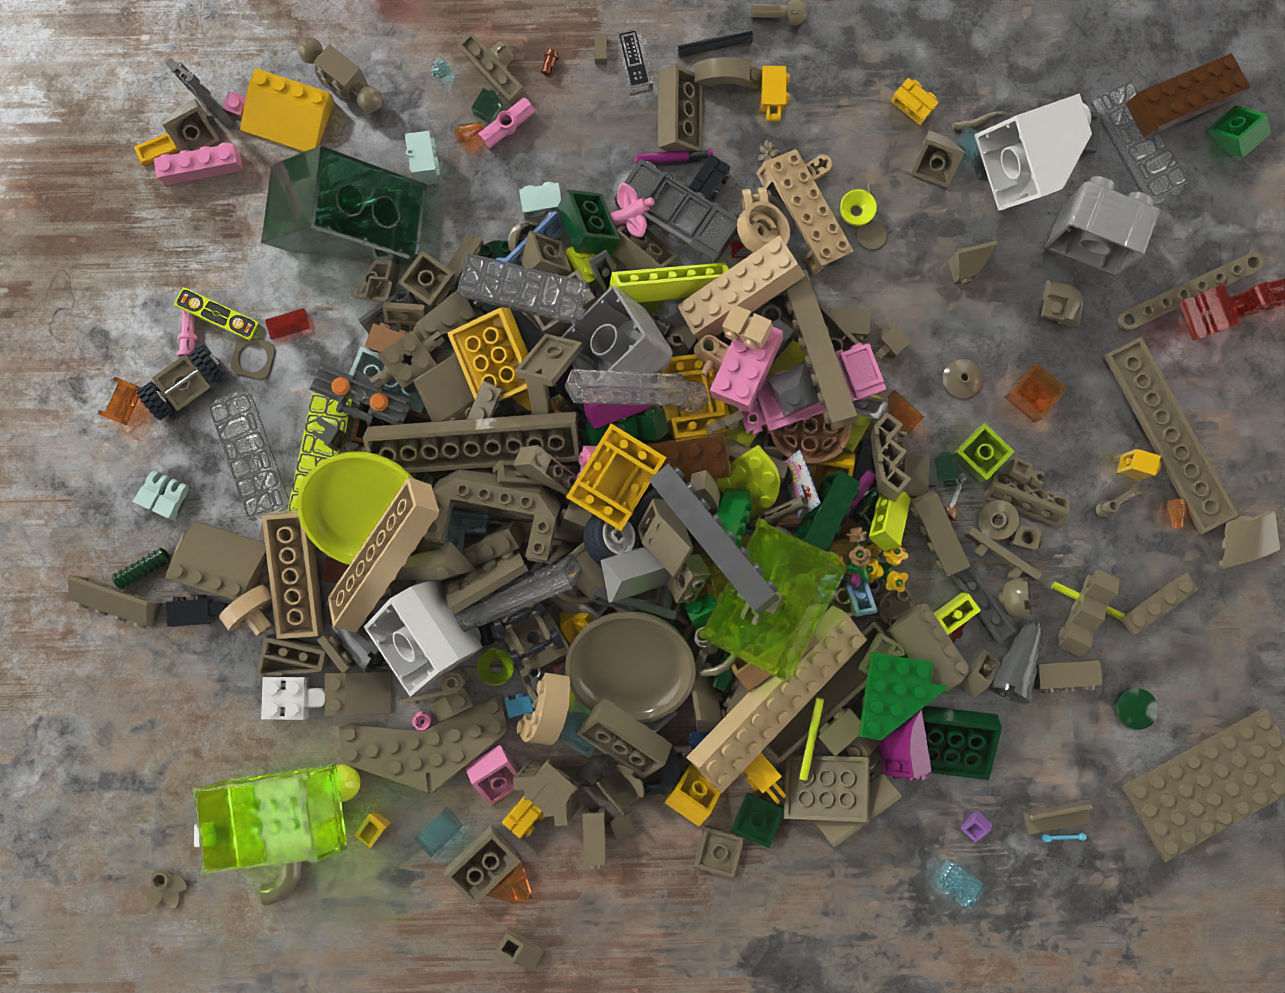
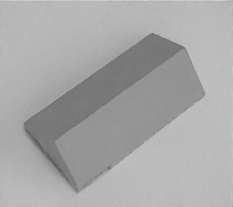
M645 546L601 560L609 602L664 586L671 576Z

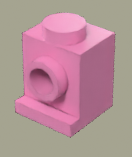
M755 401L751 412L740 408L737 410V412L741 411L744 419L740 422L745 434H758L764 431L763 427L766 426L757 401ZM754 415L757 420L751 422L749 416Z

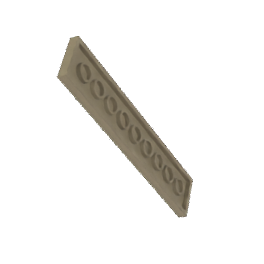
M1140 337L1104 355L1156 454L1161 456L1160 461L1199 534H1203L1239 516L1143 338Z

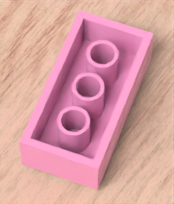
M773 327L762 350L759 348L751 349L738 339L736 341L732 340L710 388L712 398L751 412L784 339L782 330Z

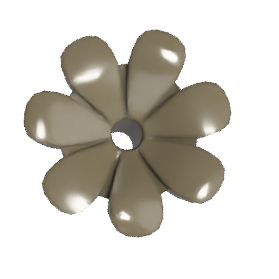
M765 140V146L760 145V152L762 154L758 156V160L764 163L781 155L779 150H775L774 142Z

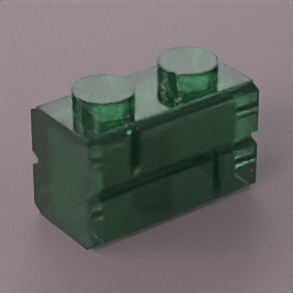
M951 452L940 453L935 458L937 478L940 486L943 488L959 486L961 478L956 455L951 454Z

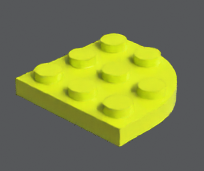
M757 445L731 461L733 472L731 477L714 479L723 494L726 488L750 491V499L754 500L752 512L750 511L749 519L769 509L775 503L780 489V476L776 465L762 448Z

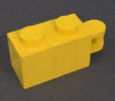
M762 66L761 112H766V122H780L781 112H784L786 105H789L790 93L786 92V86H789L790 74L786 73V66Z

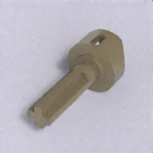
M790 0L788 6L751 5V17H788L790 25H800L807 14V2L805 0Z

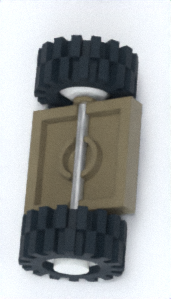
M201 345L191 352L189 356L187 354L183 355L153 376L152 379L155 383H147L137 390V394L141 402L144 403V406L149 409V412L158 420H162L172 413L174 408L180 411L211 389L212 386L208 381L213 384L226 375L211 351L206 346Z

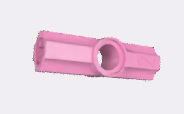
M523 98L509 110L500 112L497 119L478 133V136L486 147L490 149L506 135L513 134L517 126L535 113V109L527 99ZM504 121H511L508 126L502 125Z

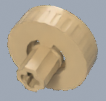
M764 201L754 202L740 214L737 220V231L741 243L753 253L779 235L785 244L789 241L790 228L784 214L771 203Z
M265 585L255 587L227 606L221 612L219 618L229 631L237 630L248 624L254 634L260 636L272 627L263 614L272 605V595Z

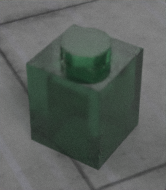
M483 88L471 107L473 115L491 124L502 106L500 95L492 89L488 91Z

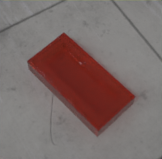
M304 308L265 319L269 336L272 340L310 329Z

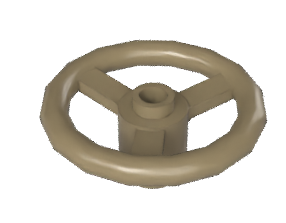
M726 618L718 623L724 624L731 630L733 635L731 637H717L714 631L708 627H701L696 630L692 621L683 629L681 634L686 641L693 631L696 632L694 640L700 648V653L695 662V674L703 677L716 676L729 670L738 660L742 650V634L737 624L730 618ZM734 646L731 655L722 664L716 667L704 668L708 656L717 652L719 647Z

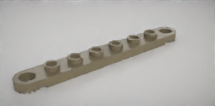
M1249 253L1136 305L1119 315L1117 319L1118 326L1124 329V331L1133 330L1250 276L1262 269L1264 264L1263 258L1257 253ZM1251 258L1257 262L1255 268H1251L1248 265V259ZM1126 315L1132 317L1134 321L1132 325H1127L1124 322Z

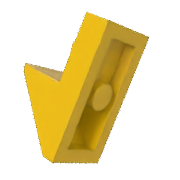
M561 612L559 614L560 629L569 644L573 642L577 634L585 626L594 621L590 613Z

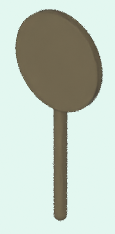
M868 184V193L872 195L871 184ZM873 219L858 228L857 240L866 249H878L886 241L887 233L885 227L881 223L873 221Z

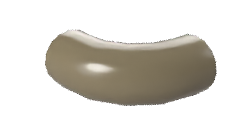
M301 856L281 859V869L278 878L273 882L261 885L260 898L264 906L284 900L295 890L301 877Z

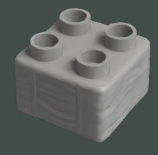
M1094 176L1090 178V181L1083 183L1062 205L1049 240L1046 243V248L1117 276L1144 256L1160 211L1152 206L1154 200L1151 196L1142 192H1131L1126 196L1113 190L1115 184L1110 179Z
M615 286L610 287L561 336L562 338L582 342L583 350L571 364L579 375V379L582 381L585 389L591 393L600 391L639 393V389L656 372L667 368L673 354L670 346L646 309Z

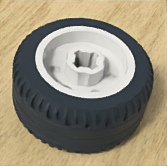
M596 515L592 516L585 525L583 534L584 546L589 553L588 555L598 564H601L602 559L639 548L640 535L637 524L631 516L622 531Z

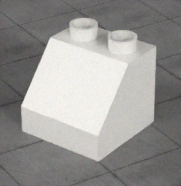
M1080 93L1016 115L974 134L998 211L1063 189L1092 135L1089 126L1091 123V113L1087 105L1082 103Z
M430 580L411 586L393 596L364 626L410 697L469 660L483 648L479 642L481 635L477 626L469 620L465 621L460 612L452 613L444 589L438 580Z

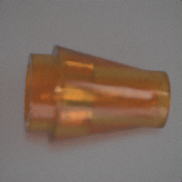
M481 121L459 124L458 127L454 128L458 143L466 144L478 136V133L484 129Z
M1168 499L1165 506L1171 522V528H1184L1187 508L1185 499Z

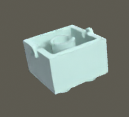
M429 131L405 134L406 155L409 157V171L412 174L414 187L437 184V177L440 176L434 138H430Z

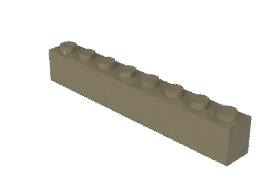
M805 269L803 272L806 276L781 293L783 297H787L786 308L788 314L793 315V329L795 332H799L800 338H798L800 349L805 350L806 356L804 360L806 367L812 370L813 374L810 377L813 387L817 386L819 391L817 393L819 405H824L826 411L823 412L825 422L830 424L832 430L857 423V413Z

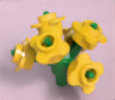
M873 541L864 544V549H868L871 553V557H869L871 560L865 565L869 576L867 582L872 583L874 580L881 578L887 583L886 588L889 591L897 590L898 592H903L908 574L905 572L900 574L892 569L893 565H900L903 559L906 560L908 558V553H906V549L902 548V544L897 548L883 552L887 563H882L878 557L882 550Z

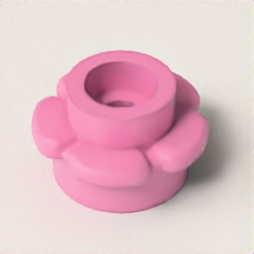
M417 712L412 719V724L417 731L427 730L432 727V716L428 712Z

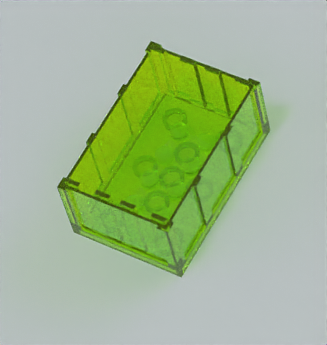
M758 518L755 524L756 529L745 548L751 555L748 559L753 565L757 563L765 572L762 575L766 581L770 579L779 589L776 592L784 595L786 598L776 616L765 611L761 622L756 626L752 624V619L756 613L753 609L746 620L740 617L746 601L736 596L738 594L737 589L728 581L723 593L720 592L717 598L718 602L706 626L701 629L698 636L789 684L848 567L838 554L831 551L826 552Z
M336 764L226 779L191 789L196 808V822L202 857V876L219 871L236 869L237 872L252 867L268 865L278 867L293 862L309 860L310 863L318 862L347 850Z

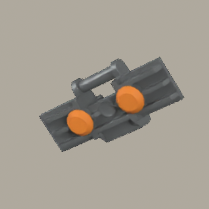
M322 363L309 389L339 402L336 412H344L366 421L370 426L375 418L394 425L403 424L413 402L410 399L383 389L382 387L385 384L377 390L374 384L380 381L379 379L372 384L369 379L372 377L360 371H355L352 376ZM348 399L357 400L370 407L368 413L346 405Z

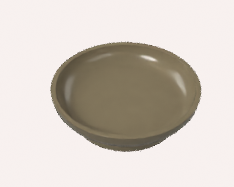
M628 611L602 616L585 626L573 640L568 650L565 664L566 676H570V688L575 697L588 710L592 711L597 704L607 699L640 723L658 720L675 711L689 696L694 684L696 670L690 646L676 628L653 615Z

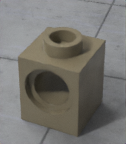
M1019 525L1016 532L1009 537L1008 546L1028 551L1038 550L1043 541V536H1041L1042 530ZM1025 533H1027L1030 536V542L1028 544L1025 543L1023 540V535Z

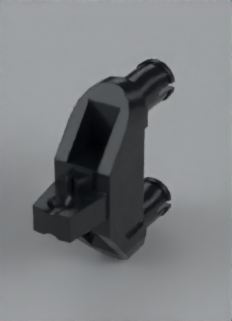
M672 747L666 764L659 768L661 779L657 782L643 784L644 790H647L644 791V798L657 794L670 795L681 771L686 770V765L692 764L686 758L688 755L683 756L682 751L677 752Z

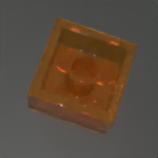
M1035 362L1027 368L1004 398L1035 423L1043 419L1067 390V387Z

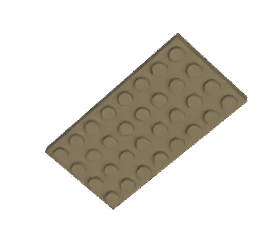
M1267 708L1258 710L1122 786L1163 861L1171 860L1285 796V739Z

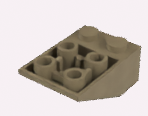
M652 499L638 525V533L642 544L673 577H677L680 570L684 567L688 556L692 553L693 544L690 541L686 526L666 501Z

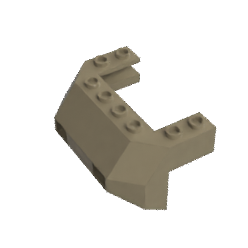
M484 468L457 469L437 481L433 488V493L439 509V515L428 528L426 535L421 538L423 541L445 544L452 511L511 522V520L532 522L526 552L527 561L548 565L547 561L550 559L556 526H560L561 520H559L562 512V505L550 487L498 483V474H493V470Z

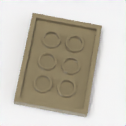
M517 548L474 566L475 571L448 578L441 583L449 608L453 614H456L527 572L528 568Z
M788 755L786 757L784 819L869 823V757L812 756L808 780L799 779L804 756Z

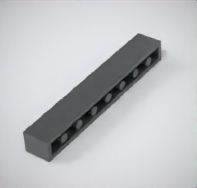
M668 463L649 479L650 483L753 611L760 615L780 598L776 594V591L779 589L770 579L766 581L762 575L765 572L757 563L753 565L748 558L751 555L743 546L739 548L735 544L737 538L730 530L726 532L722 528L724 522L717 514L712 515L708 511L711 507L705 499L701 498L699 500L695 495L698 492L697 489L690 482L688 484L685 483L683 472L678 467L673 468Z

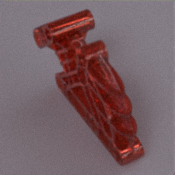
M1285 279L1258 284L1233 297H1230L1227 286L1224 284L1179 302L1192 341H1197L1241 324L1240 319L1285 305Z

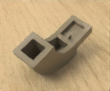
M732 57L710 58L695 63L694 83L710 88L718 84L731 83L757 90L761 88V69L751 66V61Z

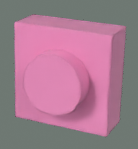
M229 91L222 110L242 118L246 97Z

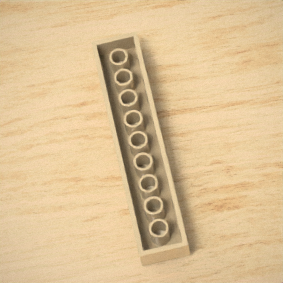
M832 605L811 627L819 643L793 662L784 666L777 673L765 679L758 686L752 688L686 757L708 782L721 793L867 641L846 612Z

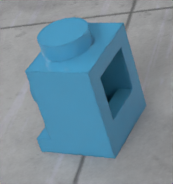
M526 692L513 695L514 699H511V696L504 697L509 718L535 711L532 707L533 701L529 695L526 696Z

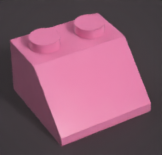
M501 745L474 760L465 768L471 784L490 806L515 791L513 778L519 771Z

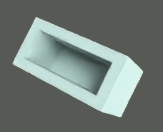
M546 182L542 186L528 185L523 187V189H519L525 219L543 216L545 212L560 213L558 209L561 201L559 183Z

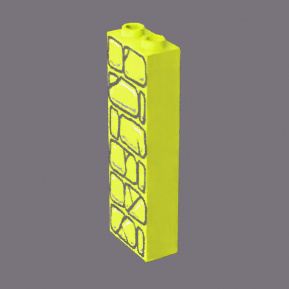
M312 393L287 511L297 510L298 492L307 474L323 460L337 455L345 441H349L354 416L344 412H336L339 402L320 394ZM348 399L346 405L356 408V403ZM318 417H321L347 434L337 452L324 445L325 442L313 435V430L319 434L325 431L324 427L316 422Z

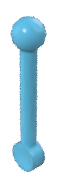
M1046 833L1042 836L1045 842L1068 839L1085 841L1087 838L1084 833L1050 836Z

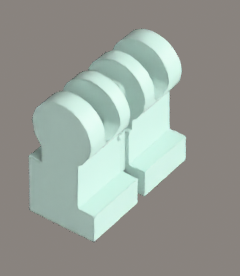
M153 470L147 476L144 486H141L133 502L175 521L180 505L188 494L189 486L184 483L178 486L179 482L172 479L169 482L170 478L163 475L160 478V472Z

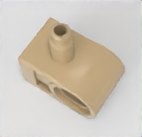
M712 335L704 336L694 347L695 356L705 362L701 372L703 376H707L712 367L719 371L730 347ZM704 345H707L710 351H707L704 348Z

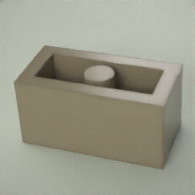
M594 35L595 64H607V35Z

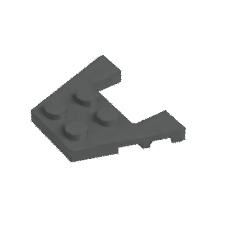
M169 59L165 63L186 88L205 104L214 115L218 116L229 129L235 124L209 97L210 91L203 84H200V80L192 72L189 73V70L181 62L176 63L173 59Z

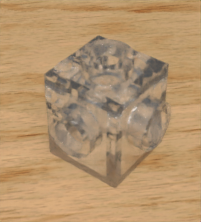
M695 381L683 382L674 391L678 410L698 412L709 402L704 383H696Z

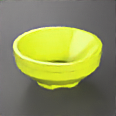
M860 189L848 192L840 204L842 218L853 226H863L869 223L877 210L874 197L867 191ZM854 206L860 207L862 214L860 216L852 215L851 208Z

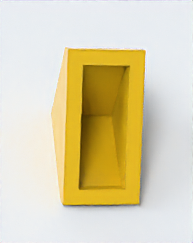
M374 810L366 817L354 836L371 848L391 822L377 810Z

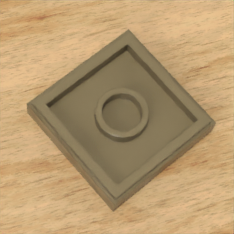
M704 825L694 868L735 878L745 838L738 834Z

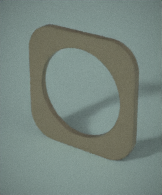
M241 337L237 341L231 362L232 371L235 374L255 379L266 378L269 375L275 353L274 345L264 340L252 338L248 341ZM249 344H258L267 353L265 366L257 372L245 371L239 364V353Z

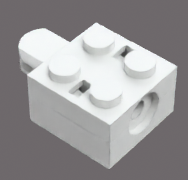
M263 677L261 719L303 720L309 718L310 708L325 706V690L322 688H310V677Z

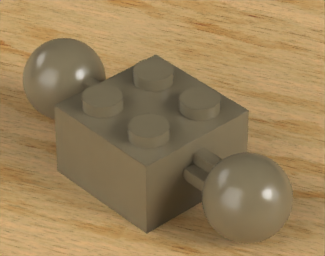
M312 37L303 38L298 43L297 53L299 58L308 64L315 63L318 68L316 71L322 77L321 80L328 87L333 86L336 88L339 96L343 99L348 98L352 102L357 98L358 105L366 112H376L381 108L383 103L381 92L373 86H367L368 84L360 68L331 44L323 50L321 43Z

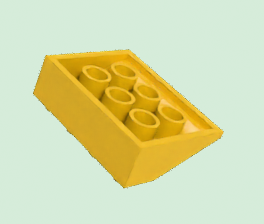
M255 68L247 89L240 131L315 156L335 101L330 92Z
M500 307L447 333L474 399H476L483 381H488L504 389L499 402L528 391L526 380L516 378L515 369L529 353L510 308Z

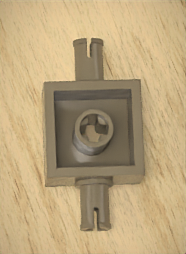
M410 331L380 352L378 357L384 363V369L372 378H369L372 384L380 379V381L374 384L375 388L378 390L382 385L393 379L397 381L403 390L413 383L414 379L435 367L437 364L430 356V352L442 343H445L443 337L434 341L441 334L436 331V333L422 342V340L419 341L413 331ZM404 355L407 357L412 356L413 359L410 366L407 363L402 364Z

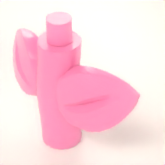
M623 182L620 184L617 192V202L621 210L612 212L610 215L615 226L626 223L628 232L631 235L642 237L647 227L646 218L642 214L649 211V207L655 204L652 197L638 200L636 191Z

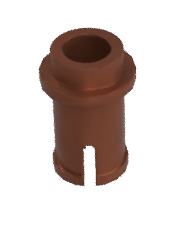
M547 49V52H544L545 59L540 73L544 76L552 77L555 63L559 60L557 51Z

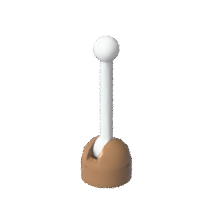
M965 473L959 475L960 480L952 502L944 506L949 520H956L958 508L955 506L963 481L967 479Z

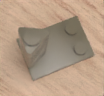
M545 334L515 369L516 378L526 380L532 415L553 413L548 386L553 387L583 350L582 342Z

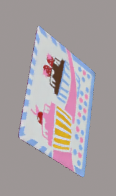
M799 450L785 462L788 463V467L793 471V481L791 484L786 485L791 500L802 495L808 502L807 508L796 512L797 517L801 518L820 504V500L801 450Z

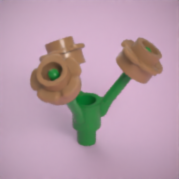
M862 527L850 528L849 533L846 534L849 542H855L856 546L849 554V558L852 560L851 565L842 563L843 557L838 555L837 552H833V554H828L824 564L827 566L828 571L837 572L840 568H844L851 573L858 574L863 582L869 579L865 565L869 563L871 553L868 549L860 546V541L866 540L865 534L867 533L862 531Z

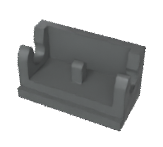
M318 417L316 422L323 426L325 431L319 434L313 430V435L325 442L324 445L337 452L347 434L321 417Z

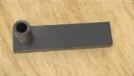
M667 585L663 586L659 606L631 597L609 602L607 591L596 587L591 592L589 599L628 612L650 614L669 624L675 620L677 613L671 610L674 597Z

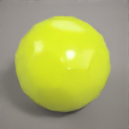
M346 764L330 768L323 779L325 794L336 802H346L354 798L360 789L361 779L359 773L353 767Z

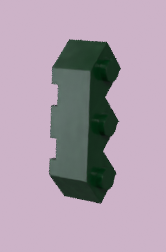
M655 406L610 423L637 440L658 441L669 432L665 409H659ZM587 422L584 427L579 429L578 433L582 450L583 446H598L610 424L594 429Z

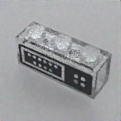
M640 28L617 32V45L630 96L653 91V83H656L654 71L649 69L651 58L649 52H645L644 47L647 46L645 34L641 35Z

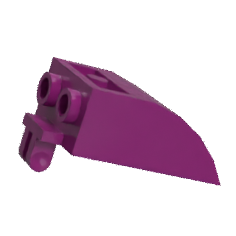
M922 709L884 739L880 740V756L884 775L892 776L893 779L907 777L908 780H925V778L930 776L932 771Z

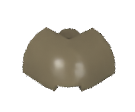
M1047 280L1042 299L1044 304L1041 317L1058 321V324L1078 328L1084 306L1082 294L1078 288L1070 284Z

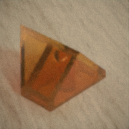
M522 860L486 895L510 903L532 899Z

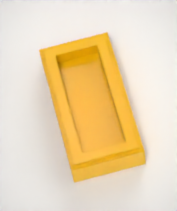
M168 133L134 146L142 166L153 163L154 158H158L163 154L173 155L180 152Z

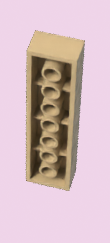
M407 478L328 597L334 628L355 633L358 631L360 626L365 623L369 613L375 609L378 600L385 594L389 584L395 580L398 571L406 564L407 558L412 551H415L421 538L426 535L432 522L437 519L439 509L431 484Z

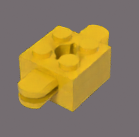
M760 752L742 771L741 775L746 773L748 775L746 780L755 791L758 789L762 793L767 791L778 804L781 801L769 787L773 786L784 799L786 794L776 784V781L782 776Z

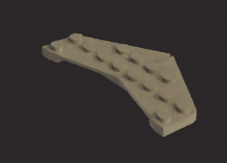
M502 696L492 697L424 731L358 725L339 726L341 756L346 765L429 794L427 774H430L432 792L435 793L507 733Z

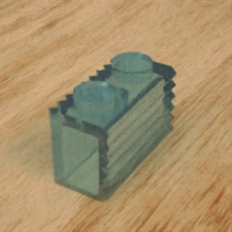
M446 807L414 840L430 857L434 854L439 856L447 848L445 844L450 839L454 841L463 833L460 829L464 825Z
M948 859L934 879L939 884L937 887L946 895L950 892L956 896L955 901L964 907L967 904L974 907L987 887Z

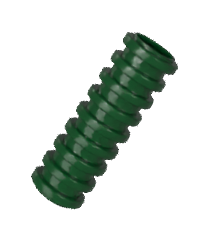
M159 547L157 551H152V554L148 553L146 558L141 557L140 560L135 561V564L131 563L129 567L126 566L123 570H119L118 574L113 573L112 580L119 589L123 590L125 586H130L131 582L135 583L136 579L140 580L142 576L146 577L148 573H153V570H158L159 566L163 567L165 563H170V556L164 548Z

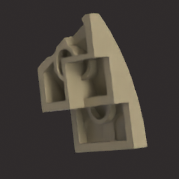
M1266 511L1254 518L1238 516L1227 522L1225 538L1222 547L1225 548L1223 561H1219V567L1225 568L1247 563L1280 550L1275 512Z

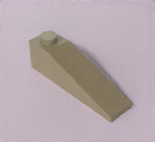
M451 542L409 556L406 564L398 571L395 580H442L473 572L475 567Z

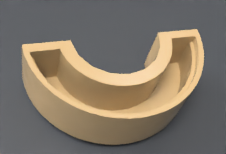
M545 673L542 680L537 684V694L539 695L536 711L532 714H524L522 720L518 721L517 733H520L524 742L553 745L562 732L567 716L570 698V676Z

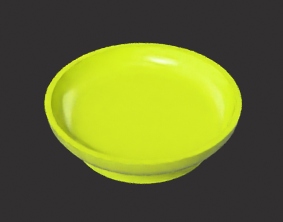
M345 452L331 456L316 465L307 474L300 486L297 498V511L303 530L309 539L325 554L350 565L407 478H414L394 461L377 454Z

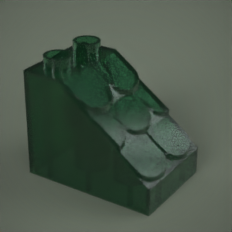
M324 146L315 147L271 165L261 243L293 253L322 255L359 261L392 260L399 265L411 264L418 257L427 184Z

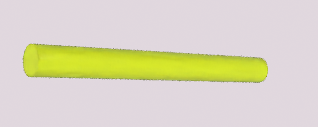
M1054 582L1051 586V589L1075 600L1080 595L1079 592L1057 582ZM1109 606L1106 608L1107 615L1120 621L1121 617L1125 615Z
M816 697L799 777L801 780H808L824 699Z

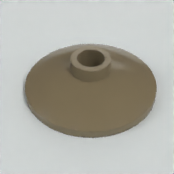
M958 359L951 362L945 368L942 382L945 390L951 396L967 399L974 396L980 390L983 377L981 370L975 363L966 359ZM962 374L967 376V381L961 379Z
M995 500L986 504L978 517V525L981 532L992 540H1004L1012 536L1016 532L1020 521L1017 509L1011 503L1004 500ZM1002 518L1004 520L1003 524L998 525L997 521Z

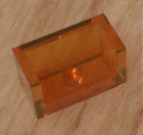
M114 376L113 381L118 383L106 411L99 410L97 414L127 426L139 400L137 390L140 387Z

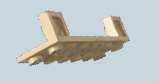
M796 149L762 164L756 174L763 187H766V190L775 185L808 244L810 251L804 257V260L812 275L819 273L827 264L853 252L851 245Z

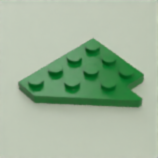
M871 652L859 737L877 740L884 739L947 689L946 685L931 683L933 662Z

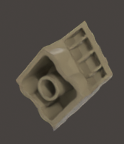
M548 758L545 763H542L540 760L527 761L513 778L514 790H524V799L530 800L544 813V817L554 816L555 826L568 825L580 807L579 794L576 792L580 785L552 759Z

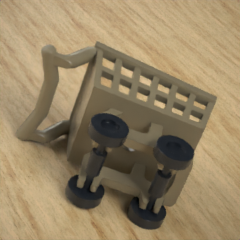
M544 593L518 603L502 612L501 616L493 619L494 625L503 638L524 687H527L534 709L537 707L538 695L531 686L530 677L528 676L529 669L538 667L546 673L555 672L552 666L555 664L558 666L566 661L568 650L571 646L560 629L559 616ZM531 632L539 634V641L535 644H531L528 641V635Z

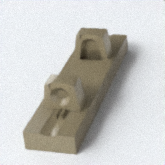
M969 528L964 536L978 544L973 552L974 555L980 558L988 551L1012 567L1007 575L1011 580L1019 578L1022 574L1031 581H1037L1042 575L1041 572L976 528Z

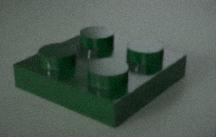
M746 792L730 831L770 848L784 814V808Z

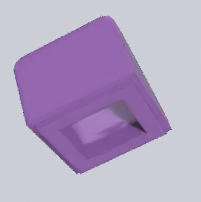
M976 810L962 825L961 830L977 843L991 832L992 823Z

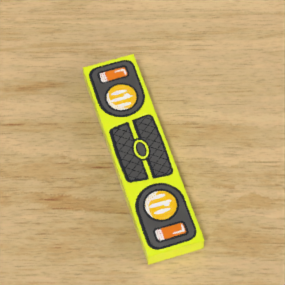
M182 287L174 302L175 307L248 341L252 339L259 325V322Z

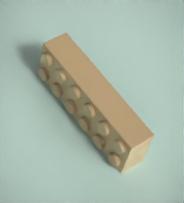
M779 235L677 306L691 332L700 341L706 335L716 337L723 332L722 325L733 304L753 312L806 275Z
M297 510L269 512L262 516L277 639L318 636L325 628L315 544L303 530Z

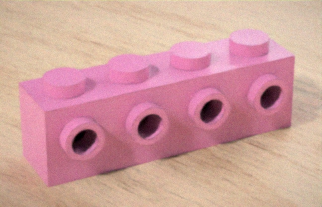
M227 142L221 143L216 147L204 146L195 151L183 150L179 154H163L158 158H154L156 176L164 185L243 171L240 151L233 143Z

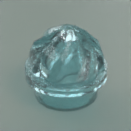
M442 57L434 59L431 64V73L437 78L447 76L451 70V67Z

